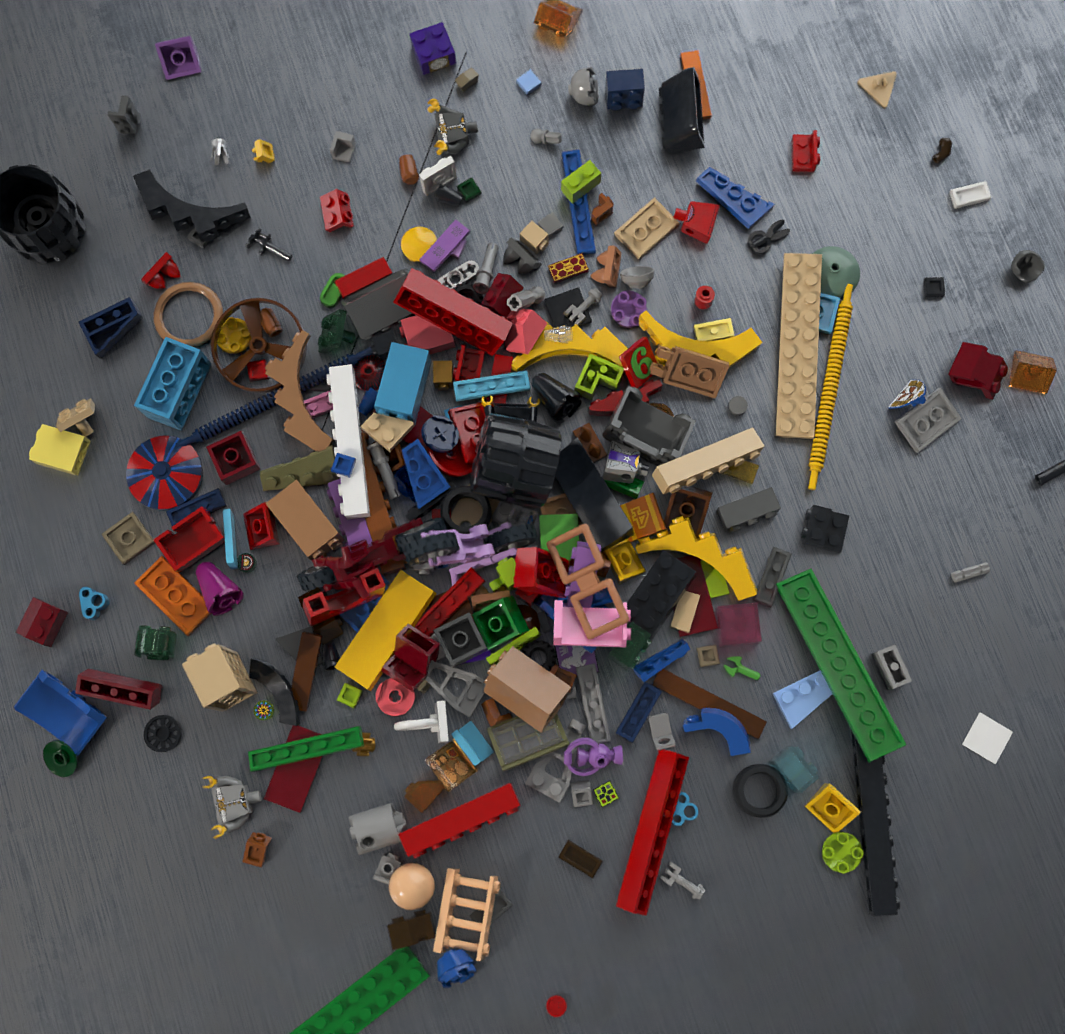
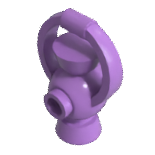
M590 738L576 739L564 751V764L567 765L571 772L580 776L594 774L599 769L608 766L611 761L614 764H623L621 745L610 750L606 745L598 744ZM588 744L592 746L588 751L577 747L578 767L584 766L586 762H589L592 765L590 768L577 769L571 765L572 750L578 745Z

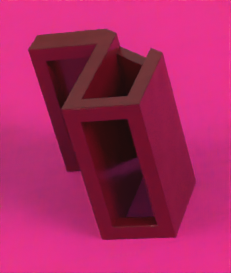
M963 342L948 374L954 384L982 389L985 397L993 400L995 394L1000 390L1002 378L1008 372V366L1004 358L988 353V348L983 345Z
M408 623L396 635L394 655L382 666V672L414 692L426 679L431 661L436 662L438 659L440 643Z

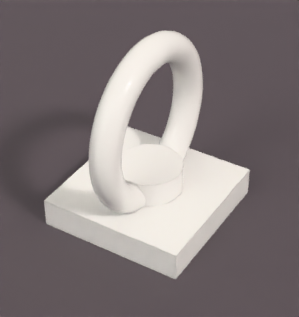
M437 701L435 703V714H430V719L408 720L394 724V729L397 731L431 728V732H437L438 744L449 741L445 701Z

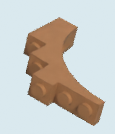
M302 330L300 333L297 332L292 340L294 343L291 348H287L282 355L283 361L275 358L268 362L265 367L267 370L265 374L284 385L283 389L280 388L274 396L276 398L275 403L294 414L285 421L283 425L285 429L283 431L313 450L320 452L325 450L326 447L331 446L334 439L323 432L312 419L301 394L299 380L300 363L304 349L311 337L309 333Z

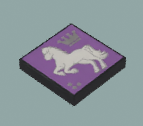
M554 645L559 668L577 675L576 667L595 663L597 673H599L595 650L590 653L582 646Z

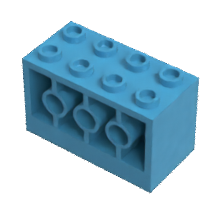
M165 337L134 406L147 418L182 431L212 363L200 349Z

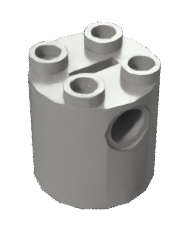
M392 803L349 816L352 839H357L356 848L359 855L401 842L398 834L402 832V829L407 828L403 812L396 811Z

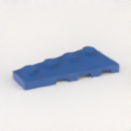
M711 167L707 168L696 179L700 186L748 229L756 224L775 205L770 201L762 200L761 196L756 193L748 192L741 184H734L730 181V178Z

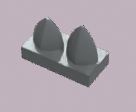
M511 237L506 242L509 246L504 253L503 264L512 263L521 257L518 264V274L528 273L533 268L538 269L542 265L517 239Z

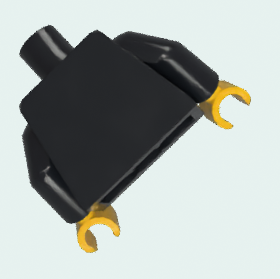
M490 395V402H485L484 396H482V405L484 406L485 418L488 414L493 413L537 422L538 409L536 407L539 405L540 399L537 398L536 404L531 402L532 397L529 398L527 404L493 403V397Z

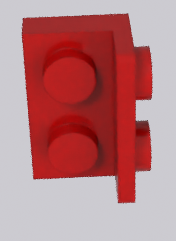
M813 130L811 135L793 134L792 171L814 172L816 166L820 164V154H817V148L820 146V137H817V130Z

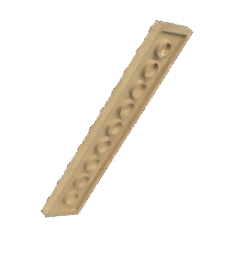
M784 253L775 437L814 439L822 254Z

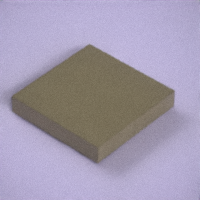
M131 512L101 534L123 565L155 543L134 512Z

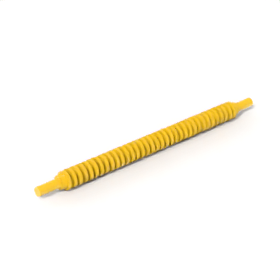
M847 284L843 300L837 309L829 351L830 355L828 357L817 416L818 420L816 421L817 425L811 449L812 453L810 454L811 458L808 464L811 471L808 485L809 490H816L818 474L824 468L823 464L825 463L824 459L828 447L830 426L832 425L853 310L852 302H850L853 289L852 284Z

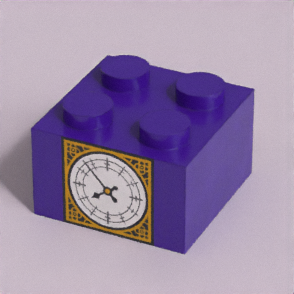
M443 22L409 33L411 46L423 75L457 64L455 51Z

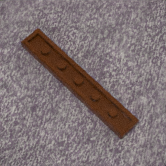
M665 669L657 673L652 683V686L699 710H702V708H716L732 714L742 723L747 734L756 739L760 738L767 721Z

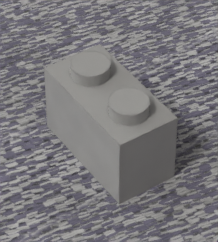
M896 645L872 654L888 690L912 682Z

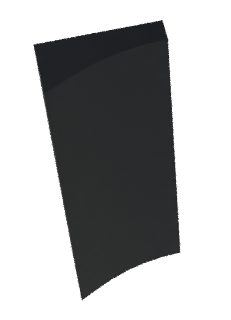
M577 437L560 451L555 478L582 524L589 526L596 544L601 545V552L633 536L634 531L628 518Z

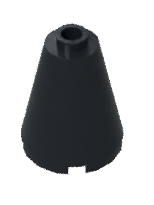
M538 373L534 376L532 387L551 419L558 424L564 422L563 418L566 416L569 418L573 416L582 403L580 400L582 395L546 373Z

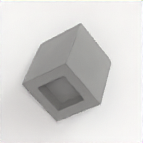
M339 131L335 132L330 148L333 159L344 162L351 161L356 145L354 135Z

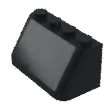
M694 67L686 68L664 81L661 87H659V95L662 98L660 111L664 119L661 120V128L665 137H662L663 148H667L669 154L705 148L700 79Z

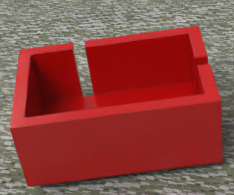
M201 506L171 527L173 531L177 532L176 534L166 530L153 540L174 571L181 573L223 544L225 537L219 526L215 524L216 522L208 510Z

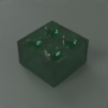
M631 622L627 627L631 628V638L627 640L626 647H613L608 655L610 660L626 671L629 667L632 669L635 667L640 659L638 656L640 651L644 653L652 642L649 640L651 634L634 622Z

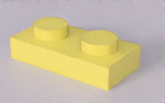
M731 318L693 326L696 340L715 341L735 336Z

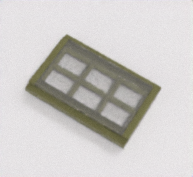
M557 713L542 733L518 716L487 728L503 772L570 745Z

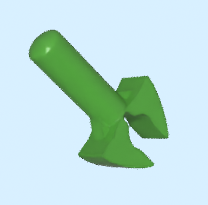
M740 656L727 658V660L734 662L737 668L723 665L731 677H734L735 673L739 672L755 680L760 678V673L741 664L742 657Z

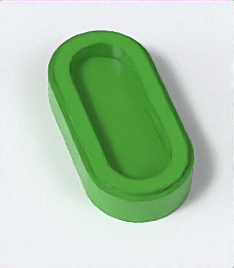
M342 273L333 274L320 294V301L326 308L335 307L342 298L334 283L335 280L345 276Z

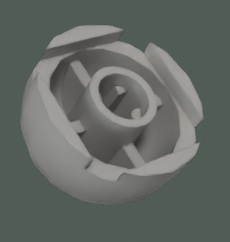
M592 67L578 70L574 73L571 84L568 85L569 94L573 95L575 101L582 105H594L598 103L596 100H599L598 82L592 76L595 75Z

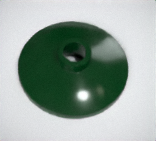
M59 740L50 741L45 745L43 759L48 769L59 777L71 776L77 768V758L71 747Z

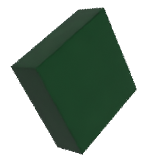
M472 177L457 185V190L463 196L466 203L482 194Z

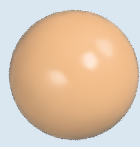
M407 863L400 866L394 871L389 881V893L396 905L406 910H417L424 907L431 900L435 889L434 878L431 872L425 866L418 863Z

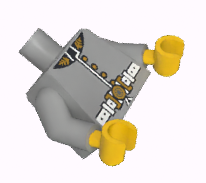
M205 776L202 778L208 779L210 782L208 786L202 787L212 789L218 825L211 828V831L218 829L219 835L214 836V839H218L224 833L227 834L238 830L249 819V814L253 813L252 804L262 802L260 790L249 792L248 785H243L241 780L230 776L214 778Z

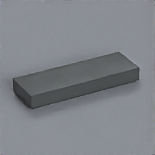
M777 547L772 548L757 588V595L754 596L753 601L770 608L773 606L778 592L776 584L782 581L792 553Z

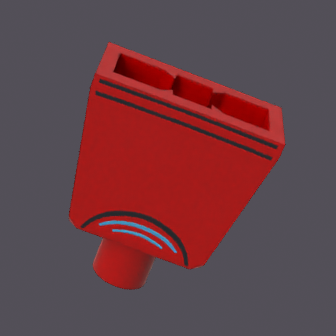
M691 201L687 210L676 208L673 219L683 221L681 228L683 233L708 244L720 205Z

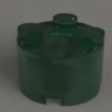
M141 625L136 634L134 655L141 658L143 654L149 660H169V656L174 659L177 634L167 626L151 629L150 626Z

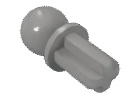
M534 129L530 135L534 143L543 142V144L547 145L548 143L559 144L562 142L561 133L550 132L547 129L544 132L541 129Z

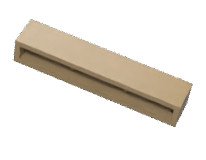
M752 427L657 466L652 477L663 495L668 492L672 494L685 485L687 487L692 486L699 479L706 480L716 472L723 473L730 466L734 465L737 467L747 459H756L761 455L760 452L764 448V444Z

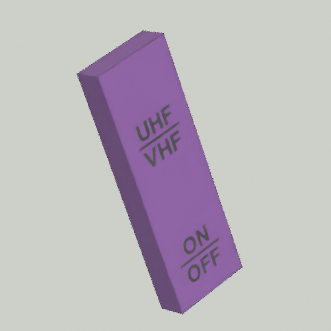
M455 219L419 259L420 262L434 273L469 235L470 230Z

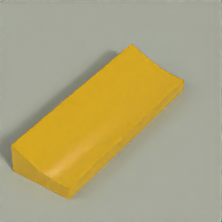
M400 570L335 665V668L369 691H372L383 674L382 666L394 655L396 635L408 623L415 627L437 593Z

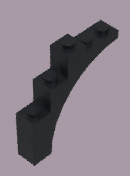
M150 169L133 175L152 220L161 219L169 214L177 232L195 226L202 243L219 237L217 230L226 229L230 225L238 222L241 223L251 218L245 202L228 207H201L184 202L167 192L155 179Z

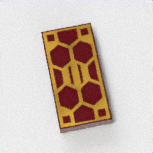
M582 253L548 265V270L554 284L589 272Z

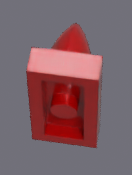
M165 252L141 278V281L153 288L165 289L164 278L159 272L161 271L170 277L180 278V271L172 260V256Z

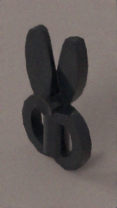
M784 219L773 223L767 233L757 230L750 234L748 245L752 247L754 253L758 255L766 253L772 245L771 242L781 240L789 234V228L778 231L784 225ZM758 235L762 236V237H760L759 239H757L756 241L752 242V239H753L755 236H758ZM767 242V246L765 248L758 249V247L762 246Z

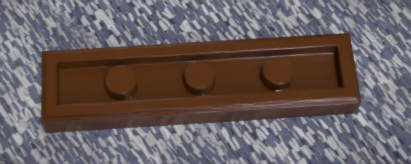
M305 631L301 635L291 685L294 698L298 701L299 710L304 712L308 710L323 637L322 635Z

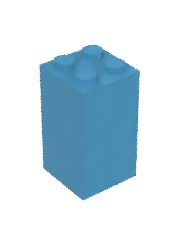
M394 342L391 343L374 405L377 414L412 421L415 425L431 367L429 350Z

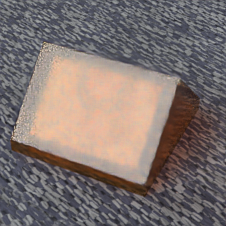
M1015 350L1009 386L1047 394L1057 371L1054 359Z

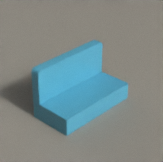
M469 721L462 728L457 729L451 734L475 767L494 753V750L472 721Z

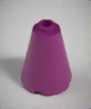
M202 562L197 566L195 573L206 608L210 614L212 613L213 616L223 615L232 610V605L235 603L238 605L244 597L242 590L212 562Z

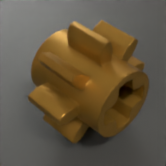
M362 732L364 747L355 748L352 751L357 752L356 756H369V752H374L375 739L370 737V733Z

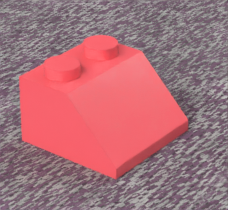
M530 309L510 311L507 319L513 324L506 337L505 348L508 352L529 354L546 327L547 322Z

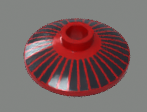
M369 355L357 361L358 363L354 365L356 387L363 391H368L370 387L374 390L379 389L386 365L379 357ZM367 369H372L370 374L365 373Z

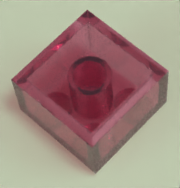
M757 602L718 606L715 609L720 647L753 645L762 642Z

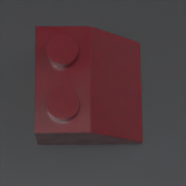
M498 273L480 305L489 308L499 316L507 318L511 311V308L507 306V299L512 294L522 291L524 287L511 275Z
M33 597L16 633L41 645L52 647L68 612Z

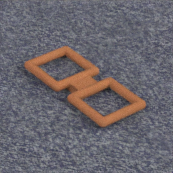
M582 524L547 542V548L563 584L567 585L576 581L579 586L580 592L572 595L570 600L587 639L596 638L629 622V616L613 580L608 578L600 582L595 572L603 568L605 562L587 524ZM583 533L595 563L568 575L556 546ZM607 588L620 617L592 630L580 600Z

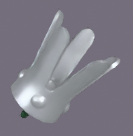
M217 137V139L211 141L213 150L210 161H212L214 153L215 165L217 166L219 164L220 152H222L224 161L228 164L229 156L226 151V141Z

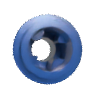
M370 387L368 391L366 390L359 405V412L365 416L375 408L374 405L378 392Z

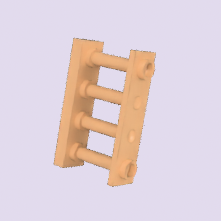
M447 868L433 952L443 953L449 947L477 952L476 960L482 961L485 959V956L488 957L490 944L487 943L495 895L500 890L499 876H490V881L488 882L462 877L459 874L460 869ZM464 885L488 890L486 902L458 897L456 895L457 886ZM457 905L483 910V923L455 918L452 915L453 908ZM455 926L480 931L479 944L451 939V936H449L450 928Z

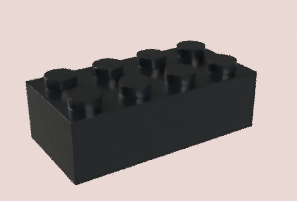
M663 550L627 602V610H631V620L629 623L651 638H654L697 576L696 571Z

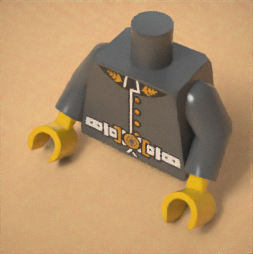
M432 98L427 102L432 105L427 110L429 113L436 111L434 114L439 140L434 145V147L439 148L436 153L438 155L442 153L458 154L469 144L468 134L478 132L477 122L466 123L464 113L440 105L436 99Z

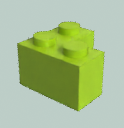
M589 354L575 385V391L591 401L599 384L617 391L624 375V368Z

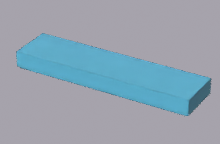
M527 370L453 382L456 402L531 389Z

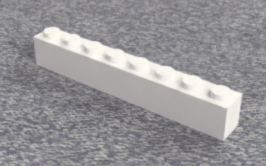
M352 364L329 367L330 374H327V383L331 385V392L328 395L330 404L333 403V410L330 411L332 422L335 421V428L332 429L333 439L337 440V447H334L335 457L337 453L356 458L350 478L337 474L341 478V484H338L339 495L343 497V503H340L341 514H344L347 520L370 517L355 371Z

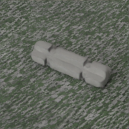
M985 562L978 566L975 565L961 571H955L951 573L953 582L956 583L963 579L966 580L980 574H986L990 572V567Z

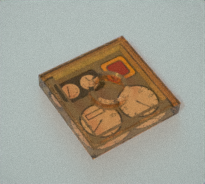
M455 739L425 759V762L448 792L478 771Z

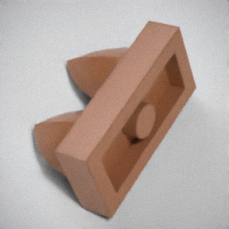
M615 245L608 246V251L601 253L596 258L599 263L605 265V268L596 270L590 275L595 281L606 283L609 288H616L622 254Z
M482 585L471 596L474 613L501 598L510 596V591L506 587L501 586L496 591L489 593Z

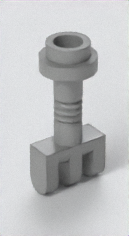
M591 289L588 292L589 297L578 308L572 304L564 312V315L567 317L573 313L569 320L573 322L578 317L579 319L574 324L579 326L586 319L583 312L594 301L598 303L601 300L602 294L598 289Z
M670 861L668 865L675 870L671 872L665 869L664 872L670 875V878L667 879V877L661 875L659 879L670 886L677 882L693 893V899L697 898L700 900L706 891L703 885L699 884L697 887L679 875L682 869Z

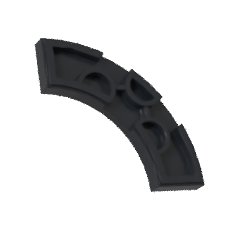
M251 658L249 678L259 681L272 693L279 710V723L294 726L300 725L298 701L295 700L291 690L292 687L286 677L281 675L270 663L261 659Z

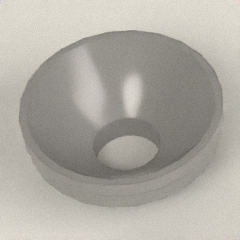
M648 266L626 268L620 272L621 280L629 285L630 288H644L653 279L654 269Z

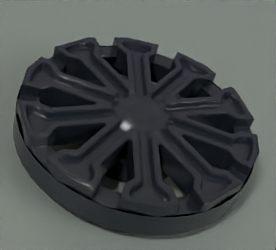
M155 716L144 728V741L153 751H170L177 746L181 739V727L171 716ZM167 718L169 721L165 726V719ZM151 724L154 725L155 730L150 728ZM177 730V735L171 734V732ZM148 733H153V736L148 737ZM170 738H174L175 742L173 743ZM156 739V741H155L154 744L152 745L150 742H151L152 740ZM161 742V748L158 749L157 746Z

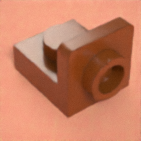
M603 193L599 195L600 205L592 211L591 221L595 226L613 214V201L610 197H605Z
M253 832L246 842L243 862L262 868L271 837L266 836L264 833Z

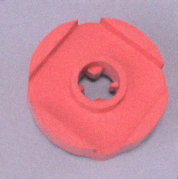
M389 678L378 686L375 698L378 707L383 713L396 717L405 715L413 707L415 692ZM394 691H398L401 696L397 702H393V698L390 697L391 693L395 694Z

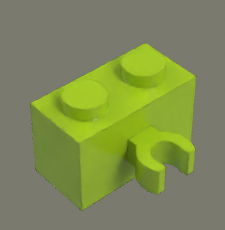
M506 557L497 563L496 571L499 578L489 583L493 592L503 585L510 592L516 589L514 588L513 580L516 563L513 557L510 559Z

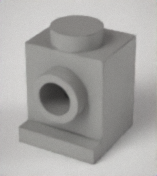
M390 852L388 855H382L373 879L389 885L392 874L403 863V861L399 860L400 856ZM387 864L392 867L390 872L385 871Z

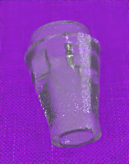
M563 325L545 330V341L568 344V342L573 340L572 327Z

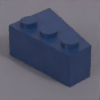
M128 297L78 323L94 354L101 359L143 317L135 301Z

